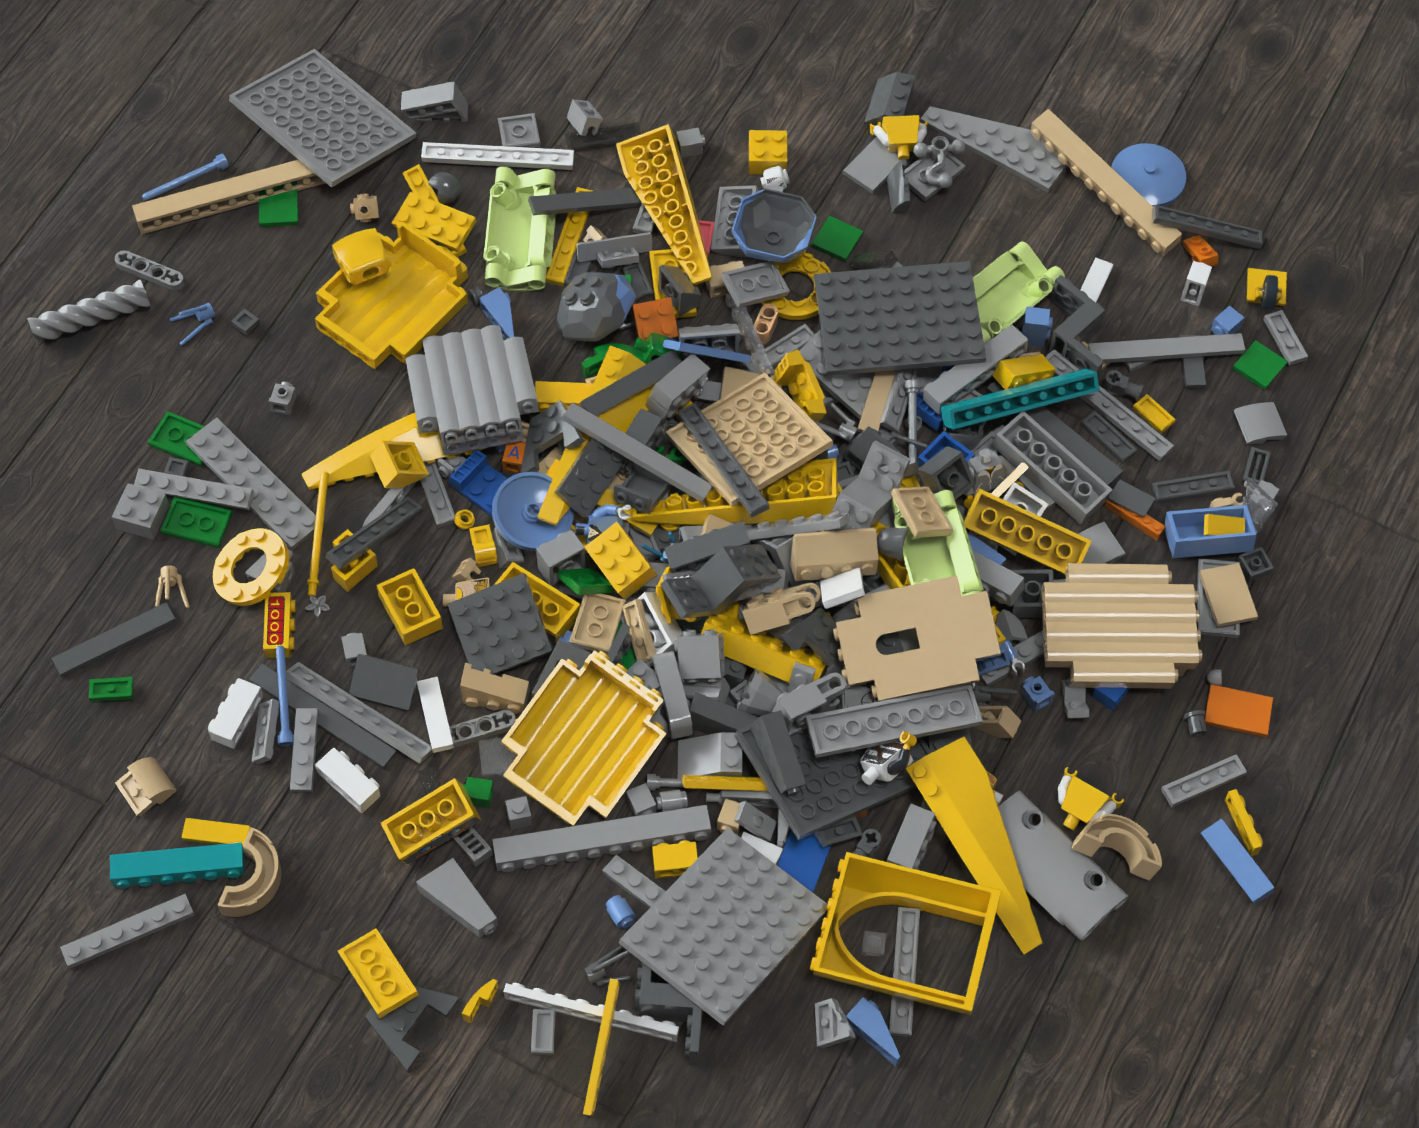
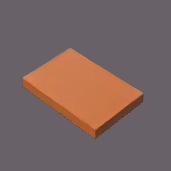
M1211 684L1204 719L1205 724L1266 738L1269 730L1273 697Z

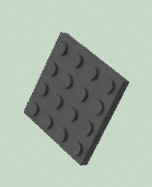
M525 573L448 603L468 663L472 664V669L483 672L484 668L491 670L490 674L496 675L553 652Z

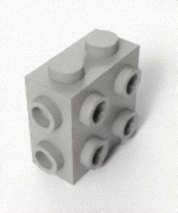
M715 629L704 630V633L696 634V630H687L677 637L674 647L675 652L678 653L677 666L681 679H686V682H698L699 678H707L708 682L720 681V678L726 675L723 633H717Z

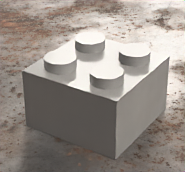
M127 483L112 515L115 528L154 540L169 508L166 494Z
M572 530L560 533L555 539L542 543L536 549L538 569L551 586L561 581L557 577L559 570L586 568L585 548Z

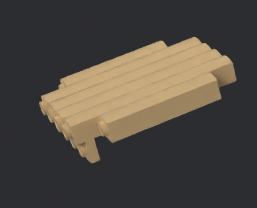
M1068 563L1065 569L1066 583L1044 582L1041 588L1045 667H1070L1071 687L1172 689L1175 682L1178 681V676H1183L1187 669H1196L1199 662L1202 661V650L1198 649L1201 632L1197 630L1196 623L1199 622V610L1195 608V603L1198 602V591H1194L1193 584H1169L1172 582V572L1168 571L1167 565Z

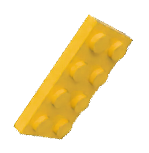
M410 192L392 221V225L397 228L401 222H404L407 225L413 226L422 236L426 235L432 242L459 252L477 220L472 215Z
M672 249L649 251L655 300L663 299L666 297L659 289V266L679 267L683 273H686ZM696 308L681 316L674 309L675 318L694 317L697 314Z
M377 929L338 950L343 962L379 1018L419 995Z

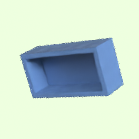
M1247 505L1169 511L1166 513L1165 534L1173 558L1250 552L1254 549L1256 532ZM1213 514L1245 518V533L1206 536L1204 535V515Z

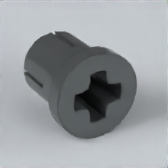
M1204 710L1191 711L1184 715L1191 736H1200L1207 733Z

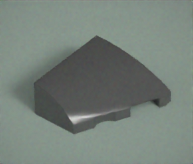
M906 159L900 160L894 166L886 180L892 213L907 212L910 204L908 177H905L904 172L907 165Z

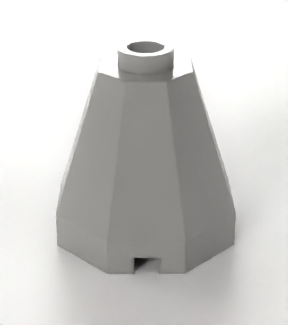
M755 669L748 679L747 686H744L736 708L752 715L762 716L773 713L777 698L783 692L764 672Z

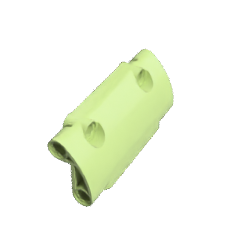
M508 167L496 169L495 185L490 190L483 254L484 259L487 261L485 284L493 288L500 287V289L508 291H534L545 287L547 268L552 263L556 214L533 216L528 199L529 196L556 194L554 189V171L542 169L517 176Z
M1019 242L973 278L984 343L989 339L992 340L1002 329H1007L1024 315L1026 307L1035 306L1054 289L1055 280L1060 275L1065 278L1064 272L1059 267L1054 266L1047 270L1031 247L1025 242Z
M943 490L933 494L953 529L952 534L947 536L915 538L897 504L892 499L891 506L895 517V527L908 528L904 540L903 556L911 585L958 576L962 596L983 592V585L964 520L956 506L953 492Z

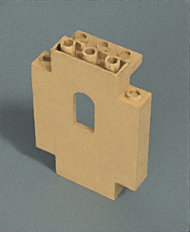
M958 576L861 596L857 598L858 602L854 603L856 615H861V617L836 622L837 628L833 629L835 640H840L841 649L837 650L840 662L844 661L846 669L842 670V675L846 682L849 683L850 687L857 685L863 687L867 686V683L875 682V685H872L871 688L873 697L878 698V701L980 682L976 661L997 657L1001 654L987 591L962 596ZM916 628L920 645L919 649L890 655H883L878 652L876 641L880 636Z

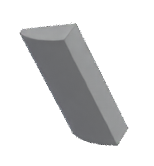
M757 185L719 187L711 244L712 252L728 256L747 257L734 238L732 227L741 200L758 192Z

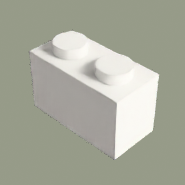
M1193 261L1180 301L1199 307L1212 269L1211 266Z

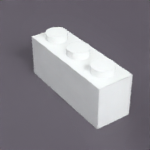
M240 678L237 679L235 684L230 686L228 697L225 702H221L218 708V715L209 723L208 732L211 740L230 748H235L263 698L260 686Z
M333 748L315 764L317 773L359 812L363 813L380 797V786L373 778L368 779L359 765L356 764L354 766L349 762V757L343 751L338 752Z

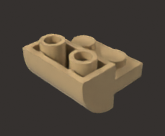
M152 757L142 758L127 767L129 771L115 782L135 814L140 817L156 803L162 804L177 791L157 760Z

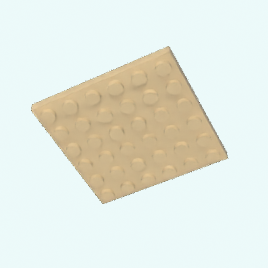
M766 373L761 374L701 410L759 491L834 446L833 440ZM683 422L666 431L667 438L732 507L740 503Z

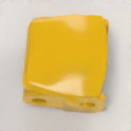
M375 228L353 233L332 245L337 264L345 274L348 282L354 285L388 272L389 267H391L390 258Z

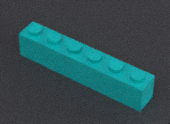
M240 842L110 855V881L113 887L126 889L134 885L148 887L155 883L169 885L176 881L190 883L196 881V879L238 878L240 875H245V852L242 847L243 844Z

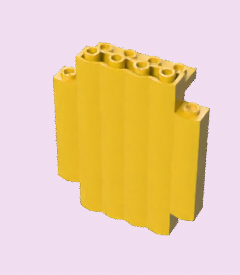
M404 222L397 226L398 238L394 242L388 236L378 233L391 261V267H389L388 272L354 285L348 282L345 274L340 269L316 292L318 302L325 308L315 318L316 327L323 334L332 338L337 344L346 348L350 353L374 369L390 354L406 364L407 357L417 354L424 347L423 339L435 336L468 303L466 291L459 287L468 278L466 265L458 257L450 255L442 246H437L426 235L422 236L413 226L407 225Z
M594 650L585 660L580 671L576 669L578 666L573 661L561 659L501 741L502 745L518 755L503 777L570 826L576 824L587 807H590L606 819L666 735L663 731L665 728L656 721L650 722V719L664 701L661 698L662 694L653 688L649 690L643 686L645 684L643 680L637 676L632 678L626 673L628 670L619 663L616 665L609 661L610 657L602 651L597 653Z

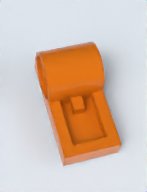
M1201 235L1183 240V247L1192 256V261L1204 263L1211 267L1217 266L1218 254Z

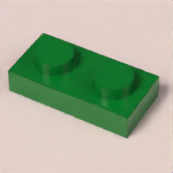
M133 678L89 679L90 702L133 700Z

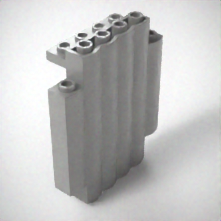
M489 325L482 329H468L462 333L450 332L443 336L427 337L422 340L425 355L415 354L406 358L419 434L439 430L444 455L524 441L520 415L539 412L523 337H511L503 341L500 326Z

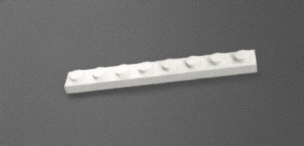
M423 142L421 160L422 162L573 170L574 150Z
M506 983L503 991L504 999L543 1009L556 1010L559 1013L598 1023L602 1021L605 1005L599 1004L594 1006L583 999L575 1001L568 999L567 996L562 994H547L546 991L539 988L527 989L519 983H512V985ZM626 1010L615 1011L612 1023L614 1027L677 1042L679 1027L673 1022L663 1021L662 1023L654 1021L652 1017L646 1015L641 1017L634 1016Z

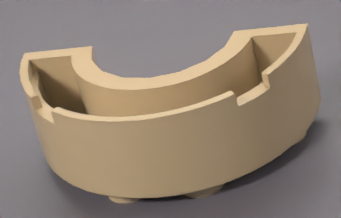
M1104 814L1099 818H1093L1076 837L1072 845V850L1090 857L1093 856L1099 847L1113 848L1126 859L1129 864L1130 873L1149 881L1162 867L1160 851L1156 843L1152 844L1147 837L1149 835L1147 831L1134 821L1119 815Z
M250 827L242 847L246 857L256 863L255 873L250 880L242 885L225 887L217 905L221 915L240 917L255 913L272 900L279 888L282 871L276 849L265 834Z

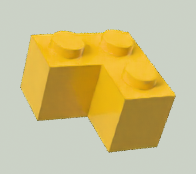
M347 529L332 542L333 547L339 545L353 535V533ZM369 549L341 570L334 565L331 567L333 579L347 592L350 591L378 567L376 554Z

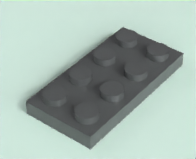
M590 437L554 493L579 515L587 518L626 457Z

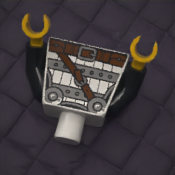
M903 731L900 735L902 743L893 742L863 748L860 763L865 773L862 775V780L868 785H871L876 779L889 782L900 772L906 770L908 765L913 762L910 747L916 744V737L911 733Z

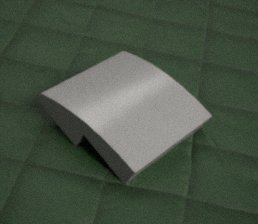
M1274 402L1251 404L1234 410L1247 444H1263L1266 440H1283L1287 436Z
M1105 522L1094 525L1079 533V535L1092 540L1082 563L1113 564L1126 555Z

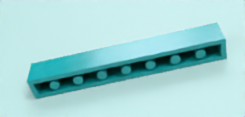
M1083 369L940 407L944 426L950 429H957L1100 390L1097 372Z

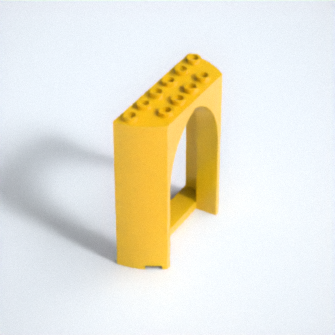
M846 852L845 859H840L837 872H841L839 879L835 878L833 883L832 898H829L827 915L823 919L821 937H818L817 951L812 959L810 970L816 976L971 1016L1001 891ZM878 905H900L916 908L921 911L983 926L966 997L890 978L871 971L859 963L847 950L840 936L839 927L855 913Z

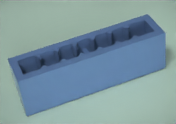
M1222 819L1201 832V835L1253 903L1260 902L1273 894L1274 886Z

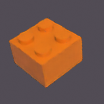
M671 297L633 304L631 306L636 339L639 337L646 340L652 332L670 338L679 336Z

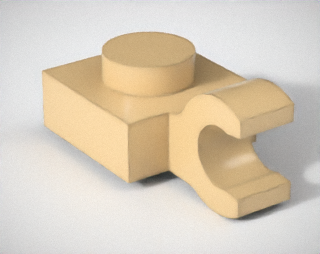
M1235 493L1232 499L1231 497H1220L1211 501L1209 508L1246 505V503H1238L1236 500H1240L1242 494Z

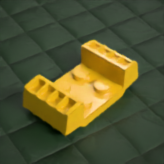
M798 349L786 353L771 374V379L778 386L787 385L795 403L813 421L817 420L819 424L823 416L826 415L823 403L825 396L810 363L804 360Z

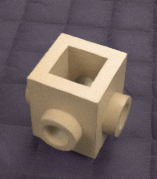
M358 194L357 198L353 200L354 203H350L351 215H355L356 220L370 222L372 221L371 218H379L377 196Z

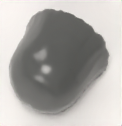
M889 527L881 530L877 535L878 551L886 556L904 561L903 546L908 528Z

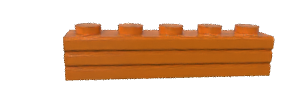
M1108 499L1106 500L1105 508L1155 541L1164 533L1166 526L1146 514L1142 518Z

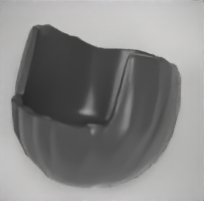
M437 173L428 182V185L439 190L436 196L441 204L454 202L461 192V185L458 179L450 173Z

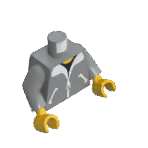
M987 448L980 450L979 456L969 459L967 465L976 484L964 493V496H967L964 506L969 509L974 499L973 496H975L978 489L989 491L997 488L1014 471L1010 462L1003 456H998L995 451ZM1018 480L1015 481L1016 484L1024 488L1021 482H1019Z

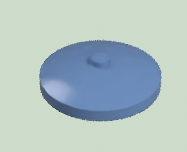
M1144 143L1129 146L1115 157L1111 166L1153 207L1154 205L1163 207L1171 205L1181 196L1185 187L1186 170L1182 161L1172 151L1159 145Z
M538 472L518 473L505 480L494 496L492 502L494 524L506 541L520 549L536 551L542 543L552 541L560 533L568 532L571 528L574 517V509L572 508L569 509L556 526L537 519L552 482V478L548 475Z

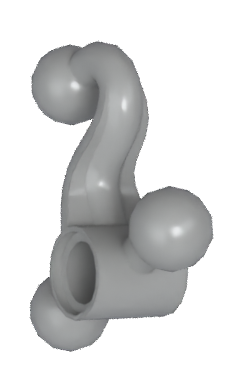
M937 136L933 139L932 145L927 146L924 143H917L913 148V152L917 157H925L927 153H930L931 157L938 162L927 168L925 172L926 180L933 185L949 188L953 182L951 175L944 173L939 178H935L933 173L939 171L945 165L947 151L961 154L966 146L964 141L960 139L954 140L952 144H949L945 137Z

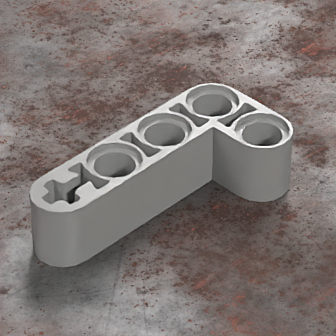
M670 651L652 655L658 683L660 682L659 688L664 700L663 704L667 715L670 738L672 740L692 735L691 715L674 652Z

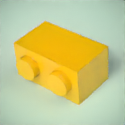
M685 840L678 842V844L660 843L652 846L655 879L681 876L698 859L696 842Z

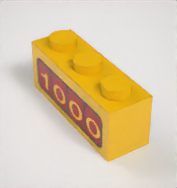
M291 592L271 593V595L265 598L263 650L266 658H277V646H284L285 658H291V650H295V638L292 637V631L296 630L295 618L292 619V614L296 612V600H292Z

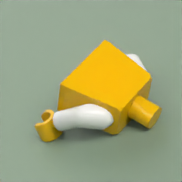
M919 115L883 117L882 127L881 122H878L876 126L870 124V134L876 135L881 143L887 146L889 152H898L899 160L909 159V151H913L914 146L917 143H922L926 136L928 122L925 121L924 124L919 123Z
M1069 767L1065 768L1063 778L1058 786V802L1062 805L1061 809L1069 813L1063 823L1064 826L1074 831L1080 820L1088 824L1093 818L1096 819L1101 815L1111 814L1115 809L1120 808L1124 802V799L1120 802L1114 799L1117 793H1114L1110 798L1107 794L1077 778V770H1075L1074 774H1069Z

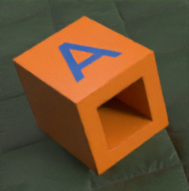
M520 441L506 444L502 458L503 471L521 472L526 443Z

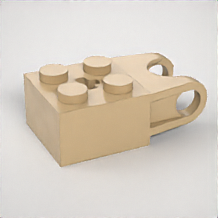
M806 583L786 589L779 587L771 590L769 594L763 595V593L752 596L742 611L750 635L790 624L794 617L811 612L815 608L816 602L821 598V589L814 583ZM806 589H814L817 593V596L814 597V595L810 592H805Z

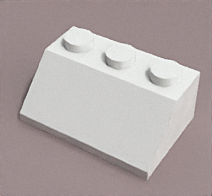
M644 592L638 599H641L656 655L673 651L674 655H676L674 644L677 637L683 634L676 619H673L672 623H667L666 617L662 615L661 599L657 597L656 592ZM622 613L621 621L627 625L624 613ZM653 660L645 664L651 667L653 666Z

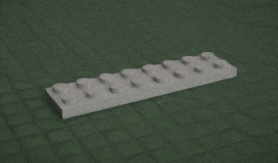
M217 417L186 440V445L225 484L254 490L250 509L291 550H294L314 534L316 515Z
M971 683L808 715L805 718L816 758L898 742L903 731L911 733L918 738L979 726L983 722Z

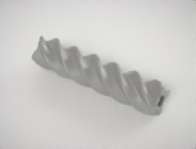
M140 279L132 286L123 285L114 292H102L95 299L85 298L76 305H64L57 312L47 311L38 318L30 317L27 319L36 343L39 345L45 339H57L64 332H77L83 326H94L102 319H114L120 313H132L139 306L149 307L150 303Z

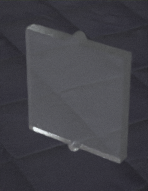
M494 737V739L479 740L482 776L496 774L501 776L515 760V753L501 744L503 738Z

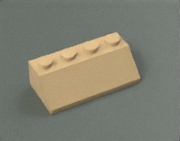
M862 528L794 534L790 566L795 581L828 579L856 568H860L862 576L876 575L878 566L876 529Z

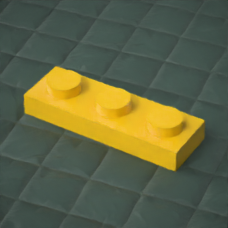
M1237 789L1228 791L1225 802L1250 856L1257 855L1262 848L1263 842L1260 834L1256 833L1253 827L1254 821L1252 816L1245 809L1244 798L1241 795L1239 796Z

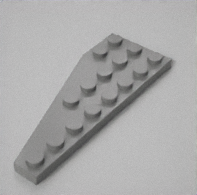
M931 106L920 118V123L928 122L927 127L951 141L957 139L964 141L966 149L1047 193L1068 167L1059 161L1055 153L1049 152L1040 139H1035L1029 129Z

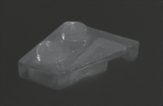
M1249 478L1244 482V486L1247 489L1246 496L1243 497V505H1247L1255 532L1258 533L1262 530L1278 506V503Z

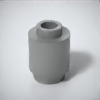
M685 791L659 792V797H655L656 808L661 810V812L688 807Z

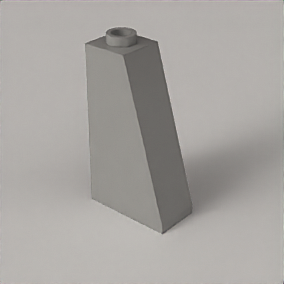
M454 858L416 881L417 888L422 895L479 938L483 935H490L496 930L498 926L497 917Z

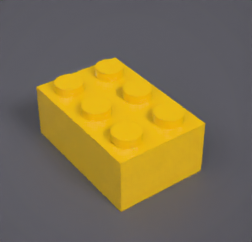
M618 522L614 523L585 546V549L614 589L625 600L658 575L626 530Z
M414 568L376 585L378 596L405 646L443 629L441 616Z

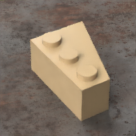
M465 663L460 684L464 704L470 707L483 706L490 710H510L515 714L524 711L530 691L529 681L506 674L499 677L490 674L491 670L484 668L482 672L472 669V664Z

